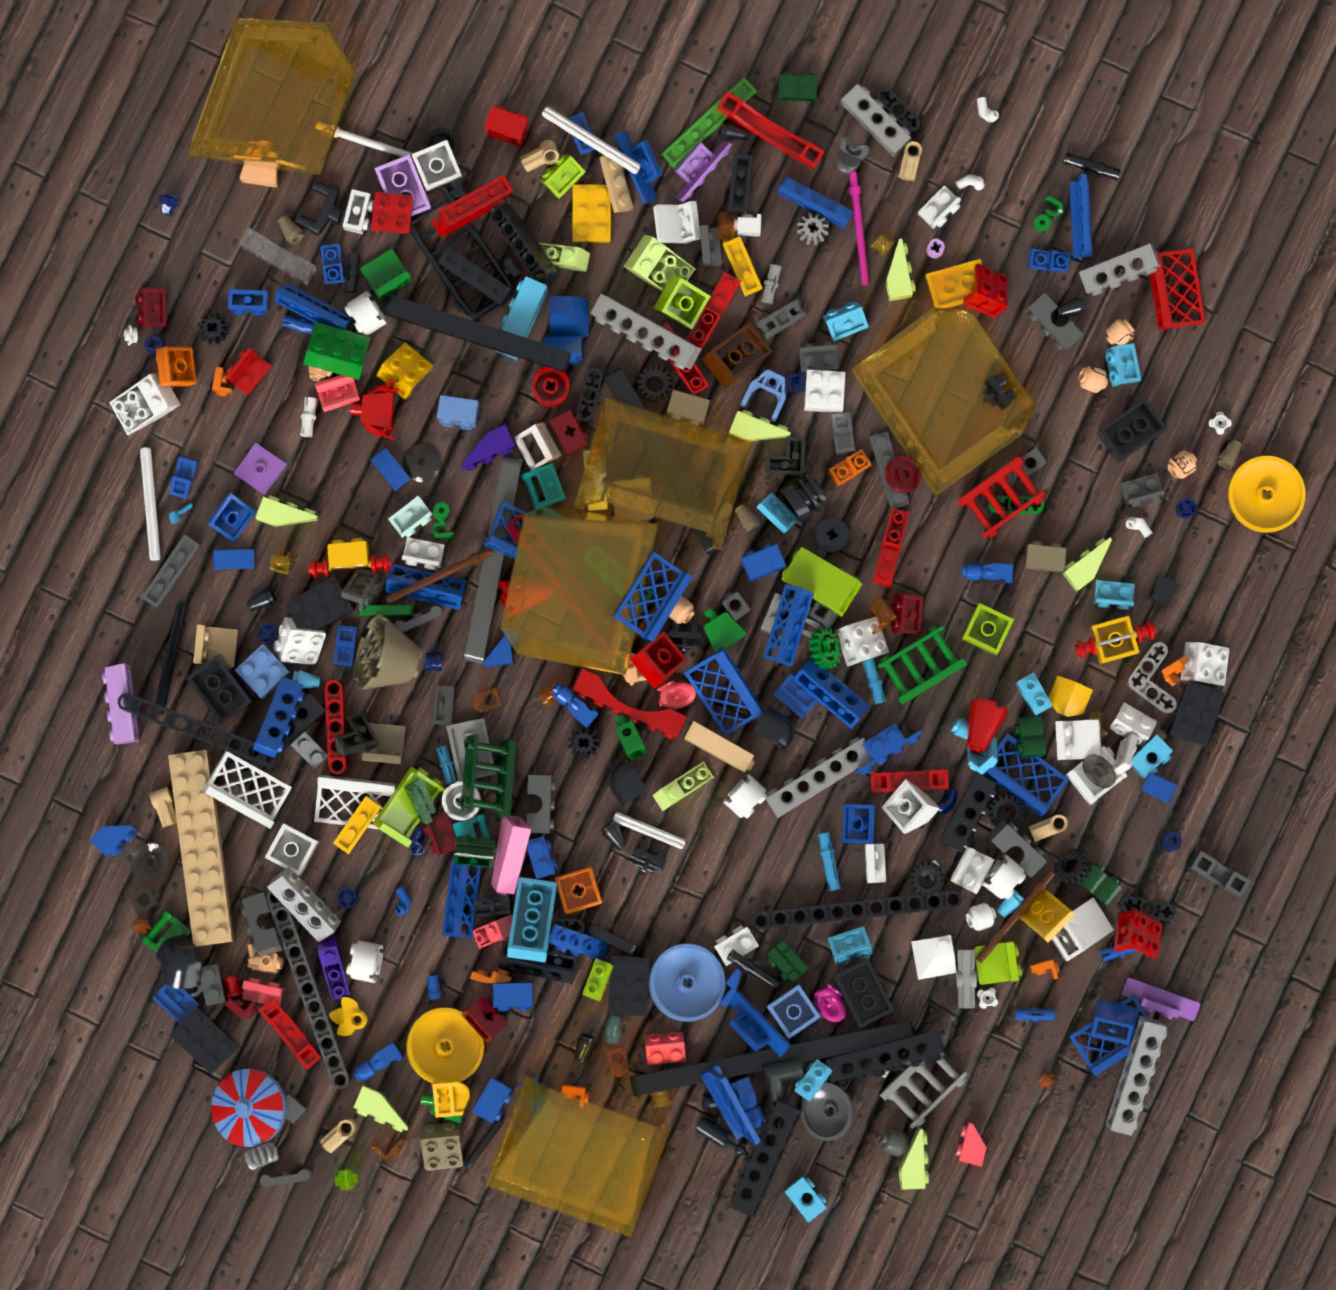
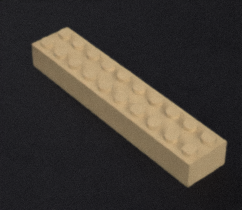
M209 750L168 755L193 943L195 946L235 941L216 799L201 790L212 775Z

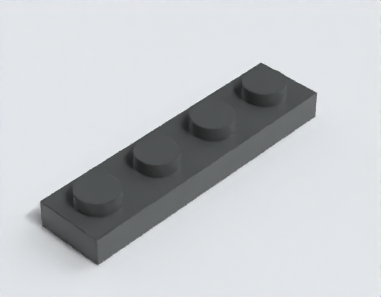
M888 431L870 436L869 440L890 509L909 505L907 494L892 490L885 478L886 465L892 458H895Z
M184 534L141 598L158 609L201 545Z

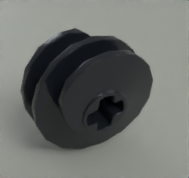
M837 518L824 519L815 530L817 546L828 553L842 550L849 539V531L846 524ZM834 531L837 538L834 537L833 540H830L827 533Z

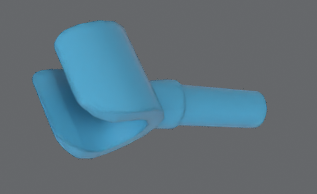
M189 503L182 509L171 512L169 514L171 524L180 522L179 515L192 508V504Z

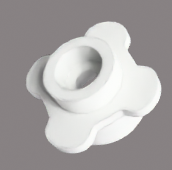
M131 325L124 330V340L127 341L128 345L137 343L138 339L137 328H132Z
M1217 412L1216 417L1209 420L1208 424L1216 430L1217 434L1221 435L1227 427L1231 426L1232 422L1224 416L1223 412Z
M994 988L977 992L981 1008L997 1006L998 1000H996V990Z

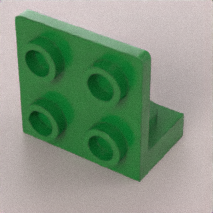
M393 249L388 250L360 268L380 301L412 281L411 276L405 270Z

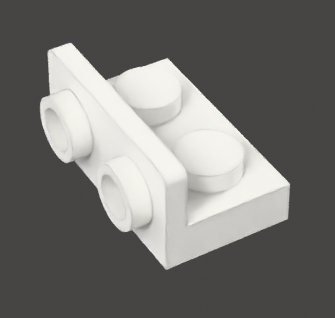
M944 185L917 214L933 229L936 226L941 227L948 220L946 216L950 212L954 214L961 207L959 205L961 198H957Z
M407 538L402 560L406 561V565L417 566V563L424 564L426 569L435 570L436 567H441L445 545Z
M865 844L867 883L886 882L884 844Z
M967 847L951 877V881L977 894L994 859Z
M741 925L732 931V936L727 938L724 935L716 940L717 945L714 947L726 966L732 963L727 960V956L732 949L744 956L759 946L747 926L743 928Z

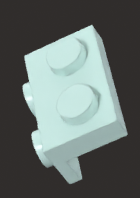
M417 496L389 517L388 520L401 537L406 535L408 538L416 532L415 528L419 524L424 526L432 520L430 518L432 513L421 498Z

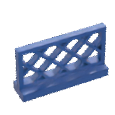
M1081 174L1077 182L1069 183L1073 259L1092 258L1089 181H1087V174Z
M501 502L488 537L485 538L483 545L538 570L522 548L514 544L506 526L509 520L505 521L502 515L504 508L511 511L513 517L517 516L516 513L525 516L534 528L539 524L543 525L547 534L542 535V538L549 537L552 544L550 548L554 549L559 559L561 558L570 532L506 502ZM515 521L517 528L520 529V523ZM500 525H503L506 536L504 537L494 534L496 528ZM555 532L564 535L559 544H555L552 534ZM539 551V554L542 553L540 558L544 560V553ZM551 566V572L556 574L555 567Z
M651 552L612 617L639 634L645 641L654 642L691 581L692 576L684 573L657 553ZM654 558L660 562L661 570L652 571L651 563ZM668 570L677 573L674 580L667 582L665 572ZM662 572L664 583L655 585L653 574ZM649 575L651 586L642 588L641 579L643 576ZM664 585L666 593L664 597L658 598L656 587ZM652 588L654 599L645 601L643 590ZM639 591L641 602L633 604L631 596L633 592ZM655 602L656 610L654 613H647L646 603ZM642 604L644 615L635 617L633 606ZM629 607L631 618H622L620 616L622 610ZM645 618L646 626L643 631L637 628V619Z
M724 646L684 671L689 682L725 736L754 718L764 715V708ZM716 659L719 664L718 671L707 669L708 662ZM695 670L703 671L702 681L693 679L690 673ZM706 672L717 675L715 684L704 682ZM719 675L728 677L730 681L728 687L717 685ZM703 685L714 687L712 697L702 693ZM716 688L727 690L725 700L714 697ZM729 691L739 694V703L728 701ZM713 701L724 703L722 712L713 710ZM726 704L738 706L736 715L724 713ZM739 708H747L751 715L746 718L739 717ZM723 717L735 719L733 726L726 729L722 723Z
M1007 733L997 746V753L1001 749L1002 753L998 754V757H1003L1004 767L994 766L984 772L983 775L997 783L996 785L1042 817L1069 778L1040 757L1030 758V763L1020 764L1019 754L1016 752V742L1018 741ZM1007 740L1014 744L1015 752L1005 753L1004 744ZM1015 754L1017 765L1007 766L1006 755ZM1041 764L1045 767L1046 774L1036 776L1034 765ZM1031 766L1033 776L1023 777L1021 767ZM1018 768L1019 778L1012 779L1009 776L1008 769ZM1057 776L1063 781L1059 786L1051 787L1050 777ZM1046 777L1048 788L1038 789L1037 778ZM1033 779L1035 790H1027L1024 787L1023 780ZM1049 791L1050 799L1047 803L1040 799L1039 792Z
M1134 994L1119 1003L1126 1005L1133 1000L1137 1006L1131 1040L1128 1046L1123 1044L1117 1046L1118 1043H1115L1114 1049L1107 1051L1103 1050L1105 1040H1102L1100 1049L1089 1047L1093 1021L1069 1036L1094 1076L1128 1055L1134 1031L1136 1030L1137 1017H1140L1138 1012H1141L1142 1017L1149 1018ZM1081 1033L1088 1034L1087 1046L1079 1045L1075 1037ZM1149 1037L1146 1040V1043L1152 1040L1153 1037ZM1089 1049L1099 1051L1098 1059L1093 1063L1087 1057Z
M714 1064L700 1073L734 1138L739 1139L743 1136L754 1144L760 1143L759 1137L719 1065Z

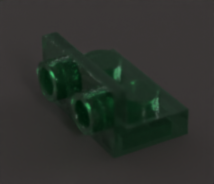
M417 779L406 785L404 789L418 819L427 825L433 822L430 815L434 814L436 809L423 781Z

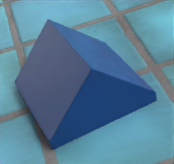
M229 492L207 524L234 543L256 511Z
M844 804L842 843L873 844L875 805Z

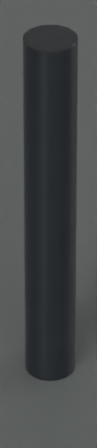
M500 1119L499 1121L496 1120L465 1162L464 1167L469 1170L504 1124L503 1121Z

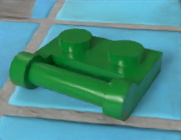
M166 909L162 913L163 916L150 932L141 938V941L156 953L161 944L167 939L184 934L188 937L192 933L191 929ZM168 920L173 923L159 942L157 944L152 940Z

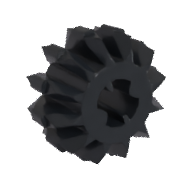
M208 313L209 319L206 320L202 316L201 319L204 324H197L198 327L203 328L198 330L197 333L203 335L201 337L202 341L208 339L207 343L209 345L212 344L213 340L216 345H219L218 339L221 338L222 341H225L226 339L223 334L229 335L230 333L228 330H225L230 327L229 323H224L226 321L224 316L219 319V313H216L214 318L211 313ZM212 325L216 327V332L211 331L210 327Z
M579 727V735L572 731V734L576 737L575 739L568 738V741L574 742V744L568 745V748H576L572 755H576L579 751V759H582L583 753H585L586 759H589L588 752L595 756L596 752L592 748H600L599 745L594 744V742L600 741V738L592 739L596 732L593 731L589 735V727L586 728L585 733ZM588 739L589 742H587V744H589V746L587 748L584 746L580 748L579 744L581 743L579 742V740Z

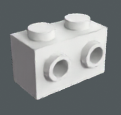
M351 190L343 222L344 230L363 234L364 230L368 229L370 221L367 218L369 211L372 212L374 200H372L370 193Z

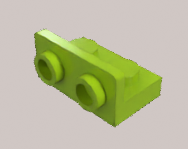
M565 153L559 156L558 161L551 168L546 169L542 173L539 181L545 184L560 199L586 171L572 156Z
M595 959L582 995L597 1001L601 1000L613 968L611 963Z

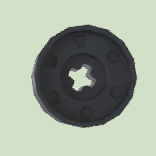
M807 472L802 475L806 483H803L799 477L796 479L799 488L796 489L789 483L779 490L785 503L792 513L799 518L798 521L800 523L812 517L809 509L811 506L817 512L821 510L817 502L824 508L829 505L821 486Z

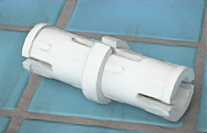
M305 397L303 414H301V436H313V425L316 420V398Z

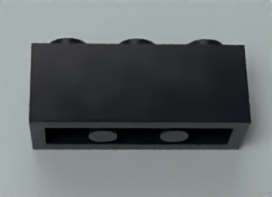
M734 154L728 214L742 216L747 214L753 162L752 155Z

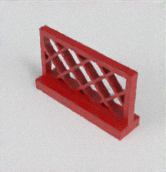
M1194 249L1156 252L1161 266L1157 267V271L1149 274L1158 330L1205 324ZM1182 254H1189L1190 262L1187 266L1178 260ZM1168 256L1174 261L1169 269L1163 265L1162 257ZM1176 263L1184 269L1180 276L1171 271ZM1186 271L1193 277L1190 285L1181 279ZM1168 274L1176 279L1172 287L1165 281ZM1178 282L1187 287L1183 295L1174 290ZM1189 290L1196 295L1194 303L1185 298ZM1171 292L1180 298L1175 306L1168 299ZM1181 301L1190 306L1186 314L1177 308ZM1192 309L1199 313L1200 320L1193 321L1188 317ZM1174 311L1183 317L1179 323H1172L1171 315Z

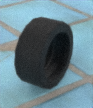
M436 128L426 135L423 144L424 149L431 146L434 138L438 136L448 137L452 141V153L456 160L459 155L460 145L453 131L447 128Z

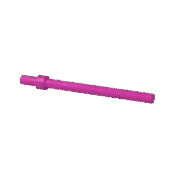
M853 171L849 173L851 185L849 193L852 196L861 281L862 286L870 285L859 197L861 189L858 186L857 172Z

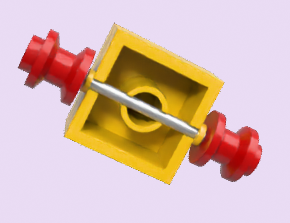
M362 538L351 539L349 543H345L343 540H333L332 544H327L328 559L324 558L323 562H316L315 559H312L311 563H308L309 575L312 574L313 578H317L318 574L323 573L325 577H329L331 569L334 571L371 568L372 566V573H376L377 569L383 568L385 572H388V568H392L391 556H387V553H383L382 557H376L375 554H371L370 561L369 544Z
M1129 616L1089 627L1091 637L1088 638V641L1082 643L1080 640H1077L1074 649L1076 655L1080 656L1081 659H1084L1087 653L1097 655L1099 664L1111 662L1140 653L1135 638H1137L1139 643L1143 641L1144 637L1149 636L1150 639H1154V635L1157 634L1156 626L1148 620L1144 626L1134 624L1133 630Z

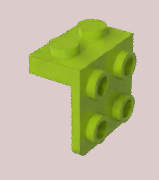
M1014 942L998 943L982 963L975 959L979 984L985 985L1019 980V976H1022L1020 964L1016 962L1019 951L1018 946L1014 945ZM986 945L976 946L974 948L975 958L986 947Z

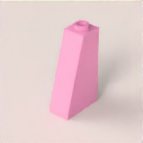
M510 815V817L502 818L491 882V886L500 895L515 893L531 828L519 816Z

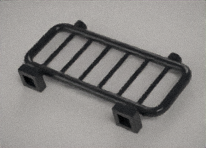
M454 180L450 183L453 187L451 190L444 184L426 191L429 194L433 190L439 189L446 198L411 221L410 234L456 300L453 302L459 312L463 310L472 319H479L499 305L492 301L480 310L472 311L467 302L480 294V292L476 291L464 299L456 288L464 281L460 279L453 284L445 272L447 269L438 263L435 255L467 233H470L478 245L463 254V257L466 258L480 248L488 261L479 267L483 269L491 263L499 275L496 279H501L512 291H514V285L510 277L513 276L516 280L522 275L510 258L504 261L506 267L502 268L472 222L465 225L467 228L465 231L432 253L424 240L437 231L434 228L422 237L413 224L447 201L451 204L458 198L467 195L459 182Z

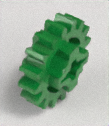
M827 627L814 630V633L811 634L812 640H809V643L812 645L809 650L813 652L811 658H815L814 663H819V668L830 669L836 667L837 663H840L838 657L842 656L839 651L842 649V646L838 645L840 639L836 638V632L832 633V629H827Z

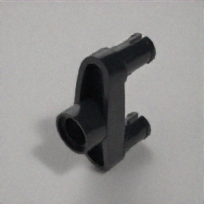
M315 180L311 190L326 196V201L318 219L313 220L300 214L296 220V225L311 231V234L319 236L329 222L336 225L340 223L344 209L336 206L339 197V187L330 186Z

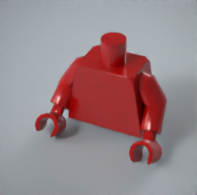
M389 380L387 383L367 391L366 395L362 396V404L351 403L350 415H361V423L364 425V428L374 436L395 439V437L391 436L392 431H397V429L392 428L395 397L393 392H399L398 388H394V384L399 381Z

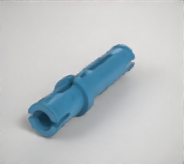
M874 658L862 661L869 683L867 686L873 695L874 704L886 702L887 700L882 688L883 682L878 676Z
M830 832L817 834L829 891L841 889L834 859L835 850L832 848Z

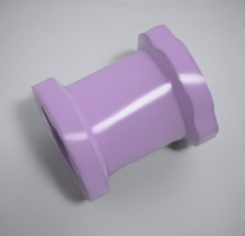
M939 239L931 240L926 249L928 256L933 259L941 257L945 245ZM933 245L940 247L937 253L935 250H931Z

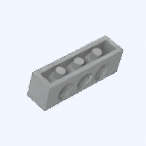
M857 84L841 99V104L894 157L910 142V132L904 126L900 127L896 123L897 119L891 113L887 114L883 110L884 106L879 100H873L869 96L871 93L865 86L861 87ZM860 102H866L869 105V108L863 110L859 107L858 104ZM874 115H879L882 118V121L880 123L873 122L872 117ZM893 129L895 135L889 137L886 135L885 130Z
M1147 244L1080 271L1079 274L1086 293L1096 296L1103 293V289L1107 287L1113 289L1121 286V282L1127 279L1129 282L1140 278L1139 275L1146 272L1147 275L1157 271V267L1161 265L1153 244ZM1141 258L1143 265L1141 268L1136 269L1134 262L1136 259ZM1119 266H1124L1125 273L1122 276L1116 274V269ZM1101 273H1106L1107 280L1104 283H1100L1098 280Z
M289 866L276 875L267 886L318 942H321L335 932L341 923L337 916L331 912L324 902L315 895L311 888Z

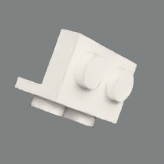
M1124 702L1109 728L1125 738L1134 734L1138 737L1136 745L1143 747L1150 738L1157 721Z

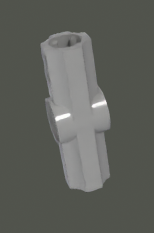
M958 950V970H956L958 1008H975V988L977 985L975 950Z

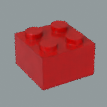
M491 106L484 126L486 135L522 148L529 129L528 118H525L526 115L520 112L513 114L508 112V109L503 106Z
M663 631L655 638L654 642H649L630 661L655 689L685 664L688 659Z

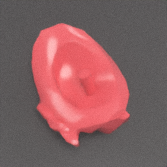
M670 681L657 689V691H661L658 700L660 707L664 706L672 710L688 706L694 701L696 696L695 689L687 682Z

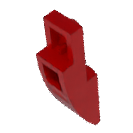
M724 272L686 339L701 348L705 346L733 299L735 292L742 282L741 280Z
M668 322L662 325V327L674 333ZM663 337L658 340L659 346H662L664 343ZM679 346L674 348V355L676 356L680 352ZM668 359L692 395H696L709 386L695 363L691 369L685 367L682 370L673 365L675 361Z
M891 508L872 583L891 587L910 512Z

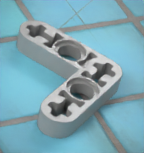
M1157 642L1149 648L1127 680V684L1131 690L1164 713H1170L1176 709V700L1149 680L1168 653L1167 646L1162 642ZM1161 646V651L1163 652V655H1157L1155 659L1158 660V662L1156 663L1152 658H1149L1148 655L1150 654L1152 657L1156 653L1154 648H1158ZM1145 661H1150L1153 665L1150 672H1146L1142 668V664ZM1137 670H1139L1142 674L1147 675V678L1145 679L1142 676L1139 680L1141 685L1134 687L1132 685V678L1136 679L1140 675V673H1137ZM1149 688H1155L1157 691V696L1154 699L1147 696ZM1161 693L1164 695L1162 697L1164 701H1172L1170 703L1172 708L1164 709L1165 704L1161 701L1158 704L1155 703L1160 698Z

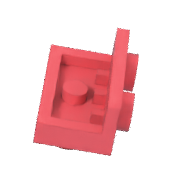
M339 375L315 384L324 412L360 401L354 378Z
M250 977L249 981L244 980L242 999L266 1004L274 998L281 1004L284 988H280V984L268 982V985L262 984L260 979Z
M673 1031L670 1033L645 1035L647 1065L686 1062L683 1032Z

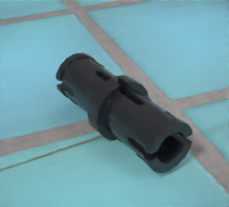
M348 253L344 289L348 293L357 292V279L360 276V271H358L360 255L356 253Z

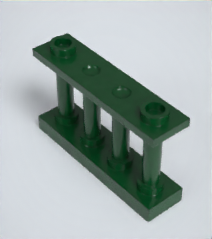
M479 734L466 736L464 742L465 761L462 796L459 801L460 812L473 811V807L494 810L495 818L510 817L516 741H502L499 746L478 742ZM477 750L498 753L499 764L477 761ZM476 769L497 772V783L475 780ZM474 788L495 791L496 802L474 799Z

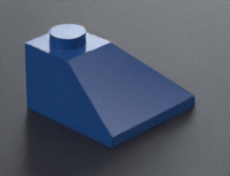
M549 296L551 337H589L588 299L572 296Z

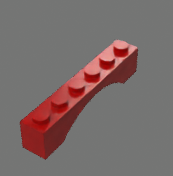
M728 91L716 109L717 112L811 170H814L825 152L811 142L796 136L767 119Z
M585 669L581 670L573 687L576 696L584 700L586 697L593 699V704L602 708L606 705L611 708L610 712L619 716L621 713L628 715L627 719L636 724L641 721L646 724L645 728L654 732L658 729L663 732L662 736L673 740V737L678 738L687 719V716L671 709L648 712L628 707L610 694L600 676Z

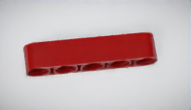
M330 680L325 685L328 766L332 773L343 774L347 769V755L340 756L338 752L333 751L332 744L337 736L346 734L344 688L337 680ZM332 684H338V693L331 694L329 687ZM333 703H338L340 705L339 712L332 713L330 706ZM334 722L341 724L339 732L334 733L331 730V725ZM337 760L343 763V768L340 771H335L333 768V763Z

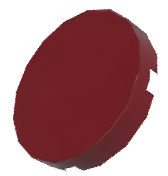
M900 455L892 458L887 463L885 478L892 490L906 494L919 486L921 480L919 467H916V462L912 458Z

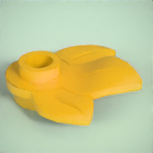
M343 997L341 999L342 1008L332 1011L329 1017L334 1023L339 1025L337 1035L349 1036L355 1029H361L366 1025L367 1016L363 1011L359 1010L358 1003L355 1000ZM355 1016L361 1017L360 1023L354 1021Z

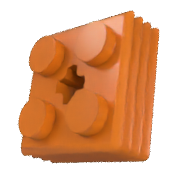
M164 346L156 349L160 386H191L196 384L192 347Z
M592 867L555 877L565 914L602 903ZM576 885H579V887L584 888V891L581 892V896H578L577 893H573V890L576 889Z

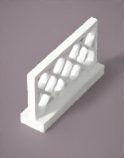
M225 751L207 784H204L201 790L271 829L274 824L273 820L292 787ZM230 757L234 759L236 767L226 770L224 763ZM250 768L252 777L242 779L240 769ZM237 770L239 780L229 783L227 773ZM224 774L225 785L217 786L213 784L217 776ZM266 777L268 786L258 788L256 778ZM253 780L255 790L245 792L243 782ZM240 784L242 793L233 795L230 786ZM280 785L285 788L282 795L274 797L272 787ZM269 789L271 799L262 801L259 791ZM256 793L259 802L249 804L246 795ZM273 802L274 809L269 815L264 812L263 804Z
M320 775L318 777L314 822L346 825L349 819L346 821L341 820L337 815L338 812L346 808L352 816L353 812L347 805L355 799L361 804L358 797L363 793H368L375 802L380 804L377 799L382 795L391 797L396 790L397 783ZM322 788L330 789L334 796L326 801L322 796ZM343 791H349L354 797L346 804L339 796ZM337 797L343 806L335 812L328 803ZM326 805L332 812V815L328 818H320V809ZM379 813L376 814V816L372 820L373 822L375 821V818L379 815ZM371 823L367 827L372 829H378L375 825Z

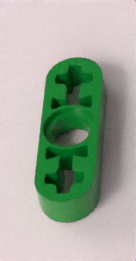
M995 496L1000 504H1005V500H1008L1007 514L1014 512L1010 506L1012 500L1009 496ZM1019 496V498L1025 504L1024 500L1028 502L1033 496ZM988 502L989 511L993 514H998L991 503ZM1044 502L1039 503L1040 507L1036 511H1034L1033 507H1027V511L1023 510L1019 514H1039L1044 508Z
M413 605L367 606L363 612L359 611L358 606V616L414 615Z

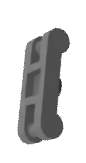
M799 299L792 301L756 323L758 328H761L764 332L763 336L766 340L808 316L806 310L802 309ZM792 309H794L797 313V315L793 317L789 312ZM773 322L775 328L770 329L768 323Z
M433 606L430 612L414 614L411 616V620L407 622L397 621L395 626L405 633L440 618L443 612L439 606Z
M303 1168L299 1173L291 1174V1170L279 1172V1176H272L267 1173L260 1178V1183L262 1186L267 1187L306 1181L311 1177L312 1172L309 1168Z

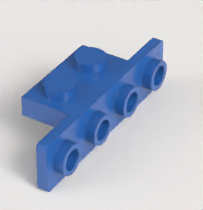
M627 131L616 133L613 137L619 151L641 166L636 174L629 171L640 198L644 204L655 202L658 198L651 182L663 175L648 140L634 146Z
M893 724L866 741L862 746L872 761L855 771L856 775L862 773V775L867 774L873 770L871 767L873 764L878 763V765H881L888 760L887 756L892 752L896 755L903 751V745L906 743L914 744L920 740L919 735L923 732L920 730L905 739L896 724Z
M557 924L554 925L548 941L556 945L555 948L566 952L569 949L568 953L579 957L580 954L600 960H604L609 947L608 942Z
M739 991L735 992L729 1004L739 1016L732 1019L729 1025L755 1052L768 1044L782 1057L788 1050L790 1043Z

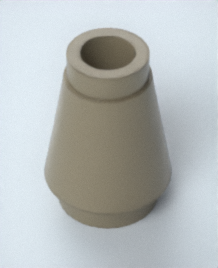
M287 215L282 216L278 220L287 242L296 244L303 238L302 230Z
M1232 440L1218 456V464L1226 469H1232L1236 465L1242 444Z
M744 504L735 509L744 531L752 533L761 526L760 519Z

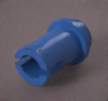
M438 975L426 977L430 1000L442 998L441 994L443 992L440 990Z

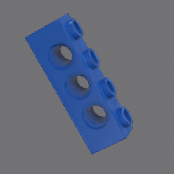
M810 658L793 680L852 729L871 706L827 669L819 668V663L815 664L814 658Z
M282 676L252 750L273 758L277 752L281 753L285 743L281 740L283 735L288 736L291 725H288L289 720H294L298 711L295 705L297 702L301 703L304 692L301 691L303 684ZM282 699H288L291 703L286 704ZM281 715L284 720H278L276 716ZM269 732H275L278 736L272 737Z

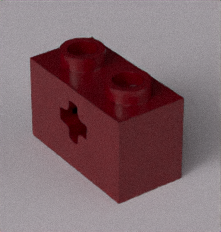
M569 410L550 420L567 456L588 446L587 441L589 437L585 430H580L578 424L581 422L576 413L572 414ZM568 428L576 430L573 437L566 435Z
M483 996L461 1015L486 1043L491 1041L508 1025L505 1017L493 1008L491 1001Z

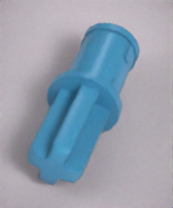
M448 746L436 748L435 750L440 761L439 768H442L446 784L457 782L453 768L454 762H451Z

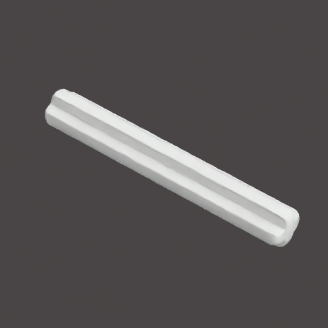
M616 812L614 815V822L677 848L683 849L686 840L619 812Z

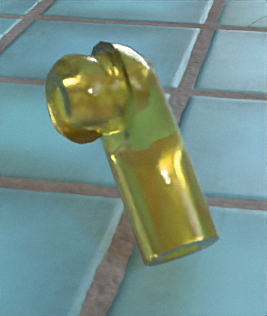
M1094 711L1090 713L1089 720L1100 721V737L1103 739L1108 732L1101 727V712Z

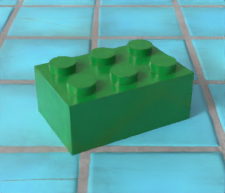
M315 322L303 364L359 380L370 337Z

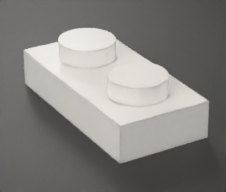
M1134 734L1120 741L1113 771L1117 774L1130 769L1133 764L1132 758L1137 749L1136 743L1138 739Z

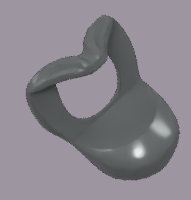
M843 136L840 141V152L836 160L837 170L843 174L855 171L861 161L868 155L869 146L864 144L854 145L850 137ZM847 143L850 150H861L860 155H853L849 153L846 149Z

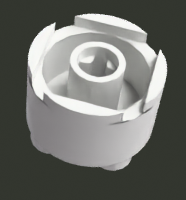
M368 291L351 300L344 307L347 314L356 320L354 325L359 333L362 332L363 335L367 336L387 324V321L384 320L385 316L376 301L369 299L371 295Z
M750 774L746 775L748 778L746 781L741 779L729 792L728 796L730 799L728 801L724 799L723 801L740 818L745 817L746 819L754 812L753 807L757 803L761 804L767 797L765 794L766 789Z
M456 782L444 791L442 796L443 808L453 819L461 821L471 819L479 812L480 808L473 807V811L460 812L461 807L457 799H460L462 796L463 782ZM474 788V799L481 800L478 789Z
M1004 854L1002 857L1005 859L1002 861L998 859L992 865L986 876L988 879L982 885L998 898L1003 899L1005 897L1009 899L1014 893L1013 888L1017 883L1021 884L1026 874H1024V869L1018 863Z
M360 940L357 944H352L350 954L353 957L352 962L347 966V974L352 979L375 983L377 979H374L375 974L379 975L382 965L383 953H380V949H383V945Z

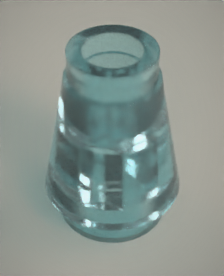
M610 1015L603 1035L604 1043L619 1045L620 1040H622L621 1017Z

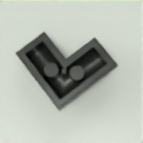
M787 436L786 455L767 454L765 474L802 476L804 474L806 437Z
M363 712L346 716L345 723L351 733L337 736L335 739L336 750L340 756L376 747L379 743Z
M800 1057L762 1064L767 1096L771 1101H781L786 1097L785 1081L804 1077Z

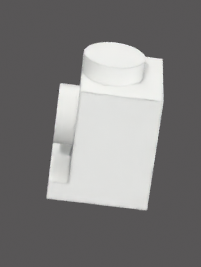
M744 214L742 217L734 219V230H737V236H760L761 214H757V218H753V215Z

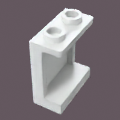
M1101 747V758L1085 759L1065 774L1089 805L1127 777L1125 774L1127 770L1120 774L1113 771L1115 764L1113 757H1115V754L1109 747Z

